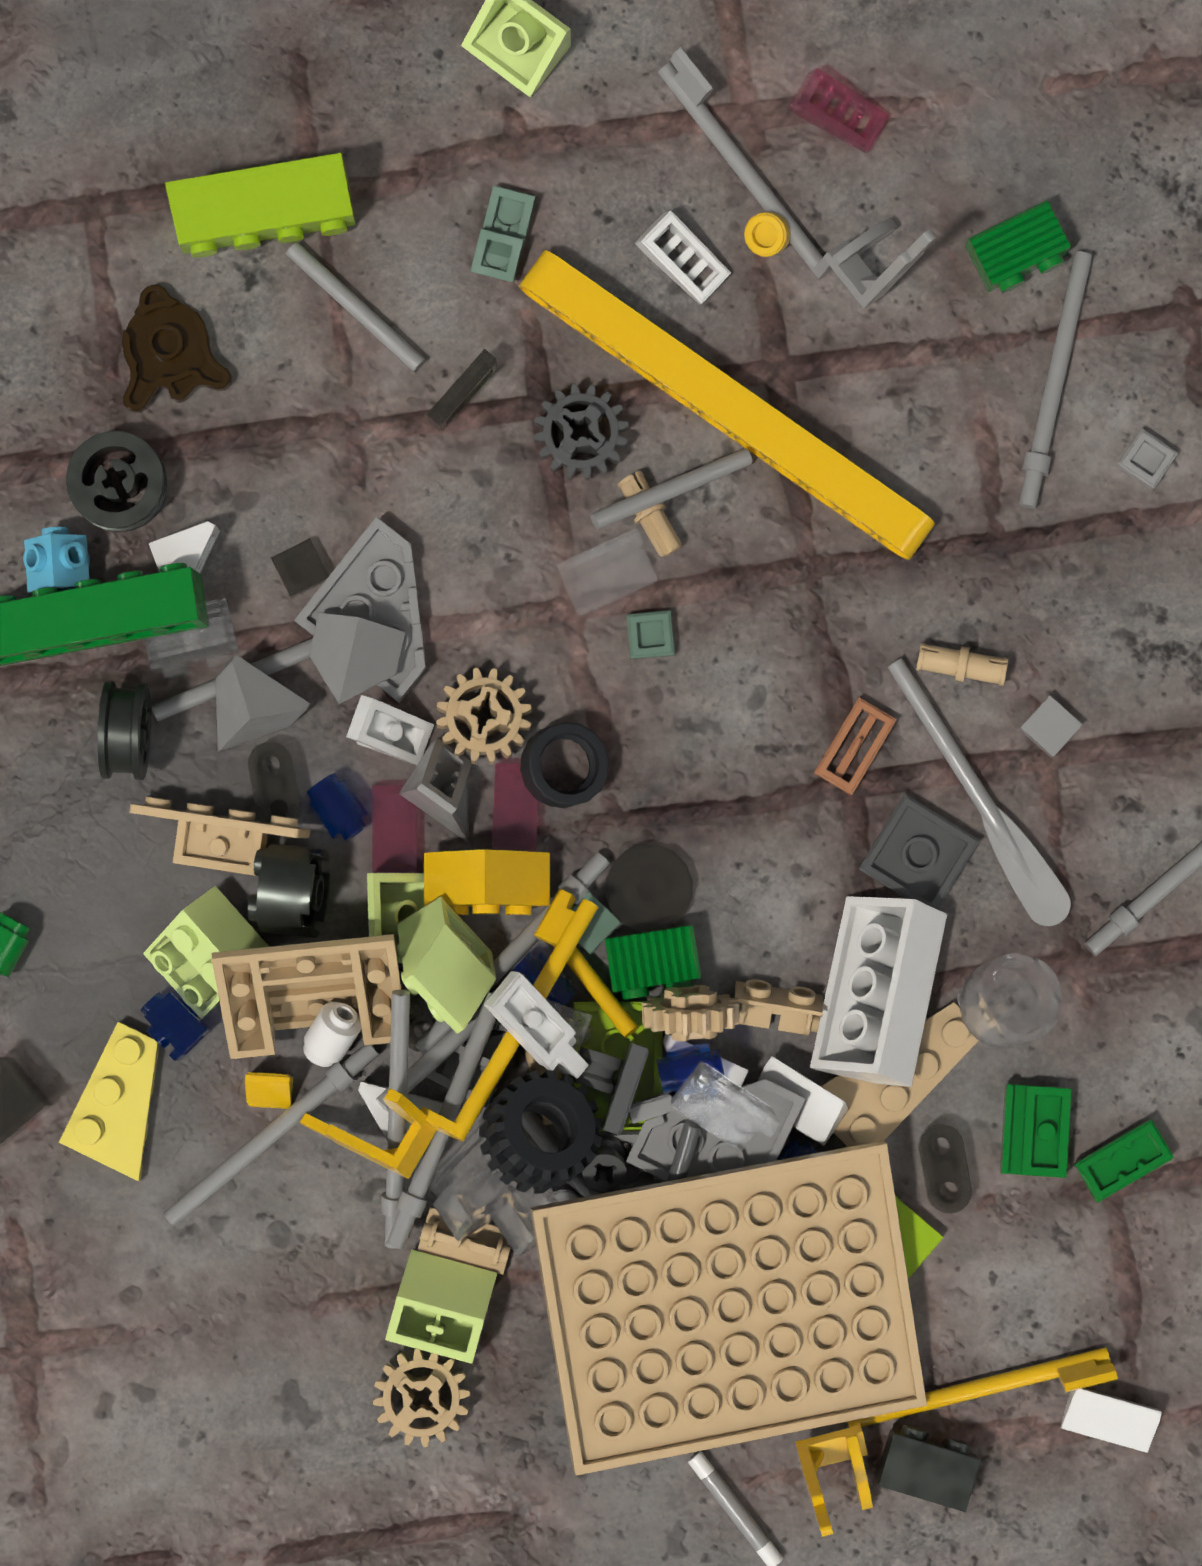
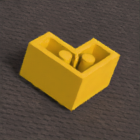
M489 849L425 852L424 906L442 897L457 915H469V907H472V914H499V906L505 907V915H532V907L550 906V853Z

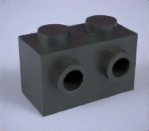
M903 1425L901 1432L890 1429L875 1479L878 1486L966 1512L981 1461L976 1454L970 1453L972 1445L951 1438H946L944 1445L927 1440L929 1432L908 1425Z

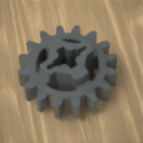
M572 384L571 395L565 396L563 392L557 389L555 391L556 403L554 405L547 401H543L541 404L547 416L535 417L534 425L543 429V432L533 435L534 443L545 444V447L539 452L540 459L544 460L550 457L554 459L551 464V471L553 473L557 472L562 466L567 468L568 480L573 479L576 471H582L585 481H590L591 470L595 468L604 476L607 474L605 464L607 460L616 464L620 462V456L615 451V448H627L628 440L618 436V433L628 430V422L617 421L616 419L623 413L622 406L617 405L610 408L608 405L611 400V394L606 392L601 398L596 397L595 385L590 384L586 394H581L577 384ZM574 405H588L584 411L571 412L567 409ZM604 416L611 430L609 442L606 440V437L599 433L598 426ZM553 423L563 432L564 439L558 449L555 447L551 437ZM584 424L589 426V439L580 437L577 441L573 440V429L570 426L577 428L583 427ZM590 452L596 456L588 460H573L577 454Z

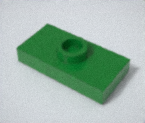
M1148 1119L1076 1161L1073 1165L1094 1201L1099 1203L1174 1159V1156L1153 1120Z

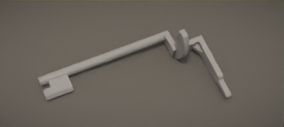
M680 47L670 57L671 62L658 71L664 82L765 212L779 213L787 220L791 231L790 244L817 279H822L833 269L863 309L881 298L925 253L924 251L936 239L933 232L928 229L904 253L898 256L879 277L874 276L859 254L885 239L897 229L898 226L892 218L875 225L850 243L847 240L822 256L703 102L714 88L684 49Z

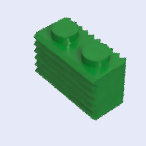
M1047 200L968 238L965 244V248L987 291L992 292L999 288L1001 293L1009 292L1025 282L1023 276L1027 273L1039 269L1041 274H1045L1061 266L1064 263L1062 257L1067 254L1071 247Z
M693 925L605 939L612 991H622L623 1000L649 996L648 987L666 984V989L670 987L693 986L692 980L701 979Z

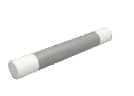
M699 1451L687 1461L764 1563L767 1566H777L784 1559L703 1452Z

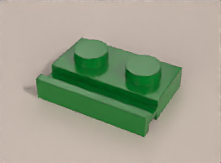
M1005 1084L1000 1160L1001 1174L1067 1177L1072 1089Z

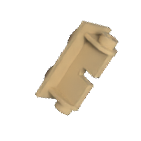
M757 979L747 980L746 983L736 981L734 998H737L739 1002L740 1025L769 1029L771 1015L776 1014L780 1015L779 1031L809 1036L810 1032H818L820 1018L823 1015V995H818L813 990L805 987H792L790 990L772 987L768 982Z
M429 1207L417 1251L503 1275L515 1231Z

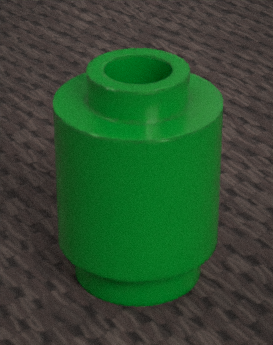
M0 912V974L9 978L30 941L26 937L31 928Z

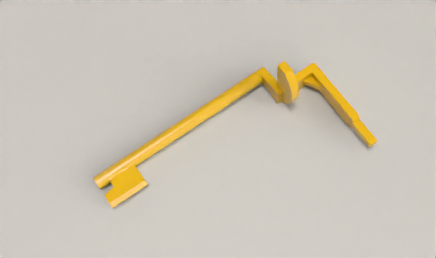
M562 889L557 892L533 934L536 938L555 946L533 984L534 988L545 999L599 908L593 902L583 899L576 912L572 911L571 909L576 898L573 894ZM508 1030L506 1031L454 1122L423 1106L419 1109L403 1094L390 1088L383 1099L384 1102L398 1115L411 1123L398 1148L382 1150L307 1113L302 1117L300 1124L331 1139L338 1145L409 1179L436 1131L464 1142L520 1043Z
M1104 1347L925 1392L927 1406L847 1421V1429L795 1441L801 1469L822 1537L832 1535L833 1530L816 1474L819 1467L850 1460L861 1509L873 1508L862 1456H866L868 1453L861 1427L1055 1378L1060 1379L1065 1393L1118 1380L1116 1369L1110 1361L1107 1348Z

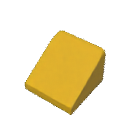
M248 1072V1074H245L247 1104L251 1107L288 1109L292 1105L293 1077H291V1074Z

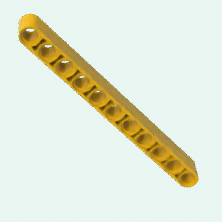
M544 250L519 284V288L536 303L898 556L911 560L935 526V522L920 509L555 254Z

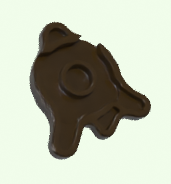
M160 285L147 286L140 294L139 305L134 311L135 315L129 321L126 330H123V353L130 369V381L123 397L124 406L130 412L141 413L147 409L157 391L162 388L167 389L172 400L177 403L185 402L199 387H206L215 391L226 390L232 382V376L228 369L218 363L213 357L210 347V336L200 315L190 307L171 297L164 287Z

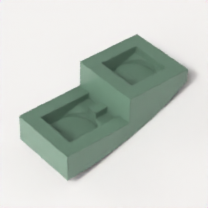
M493 185L470 272L514 282L537 196Z

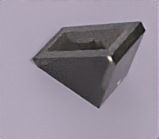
M0 1056V1146H5L49 1109L52 1103L13 1057Z

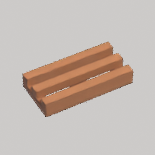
M859 697L813 774L852 796L897 719ZM861 710L869 715L833 774L826 769ZM876 719L884 724L848 783L842 779V776Z

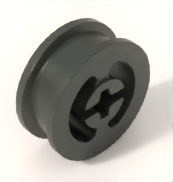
M107 431L90 437L76 449L68 464L66 486L72 504L89 522L107 531L127 532L144 526L158 514L166 499L168 478L162 460L147 442L128 432ZM118 451L131 453L136 456L132 464H127L118 459L109 461L119 475L122 477L127 476L122 481V484L132 498L139 491V481L147 477V489L144 496L135 506L122 512H107L100 509L99 503L103 499L116 504H123L125 502L117 490L113 487L107 488L112 483V478L102 465L96 470L94 484L87 486L91 467L99 458L108 453Z
M105 681L101 693L98 717V765L100 776L102 779H110L113 772L133 773L135 780H144L148 768L151 738V697L149 685L147 682H139L136 689L116 688L114 681Z

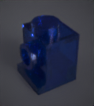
M158 992L140 1010L145 1015V1019L151 1024L146 1029L147 1032L163 1048H166L169 1044L175 1048L169 1054L174 1061H181L211 1031L204 1021L175 992H169L166 996Z

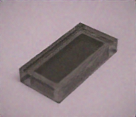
M484 349L426 414L428 422L439 432L445 430L498 370L497 360L491 353Z

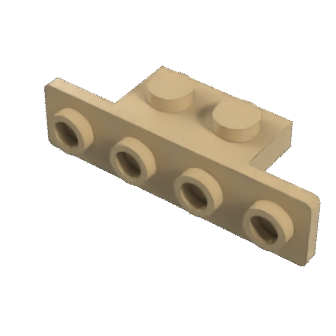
M145 797L144 804H130L129 813L178 820L173 863L254 875L255 854L258 849L266 850L268 834L293 838H309L310 829L297 827L298 819L271 815L270 823L255 821V812L229 809L228 817L213 815L214 806L187 803L186 810L171 808L172 800Z

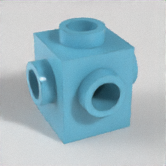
M48 527L41 529L42 536L24 540L25 552L23 561L26 568L27 593L48 587L58 588L59 592L75 589L74 584L76 582L89 580L90 558L87 551L86 535L68 534L67 527Z

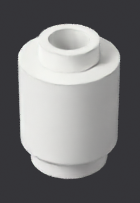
M340 1002L326 1003L304 1036L303 1050L306 1057L312 1063L322 1067H329L341 1061L361 1031L359 1015L348 1004Z

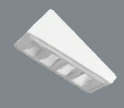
M671 210L664 212L635 242L636 246L698 304H702L731 274ZM669 230L674 235L660 248L655 242ZM682 242L687 247L672 261L668 257L669 253ZM695 254L700 259L685 274L680 268ZM708 266L713 272L697 287L693 280Z

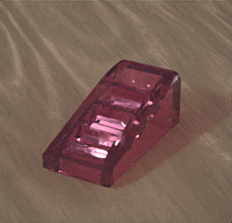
M819 68L807 74L788 107L790 111L864 153L870 150L889 117L888 114ZM819 89L823 93L814 106L809 101L815 90ZM833 97L839 101L831 115H828L824 111ZM849 106L854 111L846 125H843L839 121ZM864 114L870 119L861 135H858L854 130Z

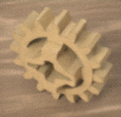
M478 668L473 669L472 680L467 681L463 675H457L459 687L454 689L445 686L443 689L449 702H437V710L446 714V717L436 720L437 728L448 729L449 731L442 738L443 744L448 745L455 742L457 746L454 756L459 758L467 751L471 753V764L476 765L480 755H486L489 765H494L495 754L501 752L506 759L511 758L509 745L514 744L522 747L525 740L518 733L519 731H530L531 723L522 719V716L531 713V705L520 704L519 702L526 694L525 689L520 688L513 691L511 689L513 677L509 675L501 682L497 680V669L494 668L490 671L488 678H483ZM481 689L480 695L472 700H461L467 693ZM498 692L509 701L513 713L502 709L497 701ZM489 699L490 716L496 719H488L486 726H483L482 733L479 734L478 718L472 714H480L482 707H485L486 700ZM454 720L466 724L471 732L470 741L460 734ZM497 732L507 733L501 740L492 744H486L487 739Z
M705 985L680 988L670 987L664 990V994H659V998L648 997L647 1001L642 1002V1023L644 1028H651L653 1032L665 1031V1034H671L672 1040L676 1041L702 1038L712 1039L717 1036V1032H723V1028L734 1029L735 1025L740 1023L739 1002L737 998H730L728 994L717 996L716 992L710 991V987Z
M415 1348L413 1359L408 1360L403 1352L397 1355L399 1364L397 1368L388 1363L385 1364L383 1370L389 1378L388 1380H376L374 1386L384 1392L383 1395L373 1399V1405L384 1406L385 1411L382 1412L377 1420L379 1423L391 1421L393 1425L388 1434L389 1436L393 1437L402 1431L406 1433L404 1438L405 1445L409 1446L414 1436L420 1437L423 1447H428L431 1435L435 1434L441 1442H444L447 1439L445 1431L447 1426L455 1431L460 1429L461 1425L455 1418V1415L468 1414L469 1408L461 1404L460 1399L469 1397L471 1392L470 1389L459 1388L458 1383L466 1377L464 1371L452 1373L451 1368L455 1359L449 1358L444 1363L438 1361V1354L431 1353L429 1358H423L422 1350ZM418 1367L433 1369L429 1376L414 1378L410 1373L406 1372ZM446 1380L452 1393L450 1408L441 1400L440 1388ZM393 1386L402 1394L403 1407L398 1414L392 1403ZM425 1387L429 1388L432 1391L429 1400L433 1405L429 1406L422 1403L419 1407L415 1406L412 1403L415 1395L411 1389L415 1388L421 1391ZM430 1417L435 1422H438L426 1427L411 1425L415 1418Z

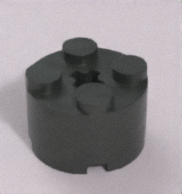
M270 844L267 850H257L254 859V875L259 876L257 894L252 893L249 899L248 918L258 922L261 932L316 938L319 935L320 931L313 927L315 921L324 922L330 890V872H322L321 860L329 861L327 850L281 844Z

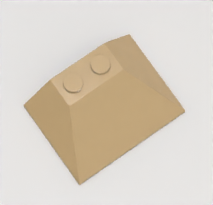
M394 934L212 953V964L230 1059L275 1055V1030L310 1027L322 1007L329 1002L345 1003L356 1011L360 1017L364 1046L390 1043L392 991L402 989Z

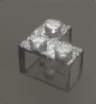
M487 1163L448 1185L434 1202L433 1206L457 1241L494 1221L517 1257L536 1247L530 1207L558 1201L550 1190L542 1194H534L533 1187L526 1192L516 1190L517 1182L515 1181L506 1185L499 1180L503 1173L498 1168L492 1172Z

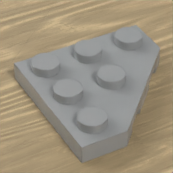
M375 517L294 621L312 636H314L319 613L360 617L405 632L396 676L376 685L400 703L426 670L411 543L379 518Z
M765 1078L679 1108L676 1111L648 1119L644 1122L626 1162L667 1181L685 1121L694 1122L701 1126L687 1178L776 1161L806 1098Z

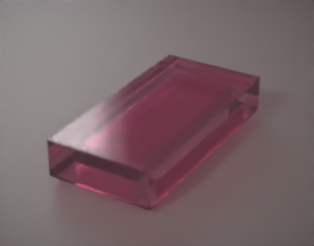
M495 763L492 850L536 852L538 800L525 787L520 772V764Z
M372 785V873H417V806L399 794L404 785Z

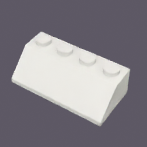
M846 896L823 1004V1015L819 1022L810 1068L875 1084L912 1087L947 918L946 913L916 899Z

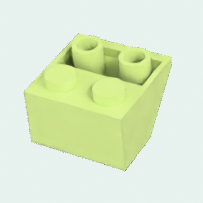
M214 886L185 907L143 954L177 991L183 1001L192 1008L200 1019H203L220 1004L212 964V953L269 947V945L221 891Z
M439 897L397 924L400 942L397 945V950L402 958L404 971L401 972V978L406 988L413 995L419 993L427 1002L434 1018L440 1023L445 1021L458 1034L466 1028L497 978L492 951L443 898Z
M411 1249L385 1340L472 1364L497 1272Z

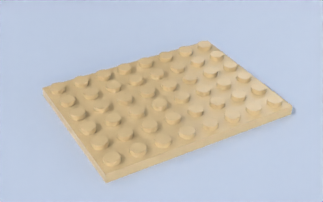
M884 1141L530 1207L572 1466L576 1476L927 1406L887 1143Z

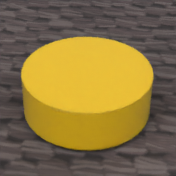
M767 211L756 214L748 221L744 236L747 246L753 253L768 257L779 254L787 247L791 231L787 220L782 215Z

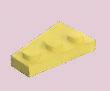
M122 1022L117 1023L59 1143L132 1179L141 1181L142 1160L147 1139L148 1116L151 1095H153L159 1040Z

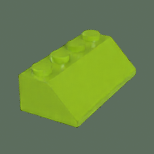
M341 153L165 182L179 246L184 254L191 253V256L194 258L217 254V248L234 246L235 250H250L261 245L260 241L276 238L279 243L296 242L304 238L303 234L321 231L323 236L345 233L347 226L356 225L348 176Z

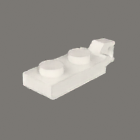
M511 971L484 1006L539 1065H543L550 1071H553L556 1067L563 1075L574 1076L578 1079L588 1067V1064L572 1048L577 1041L574 1037L576 1032L520 972Z

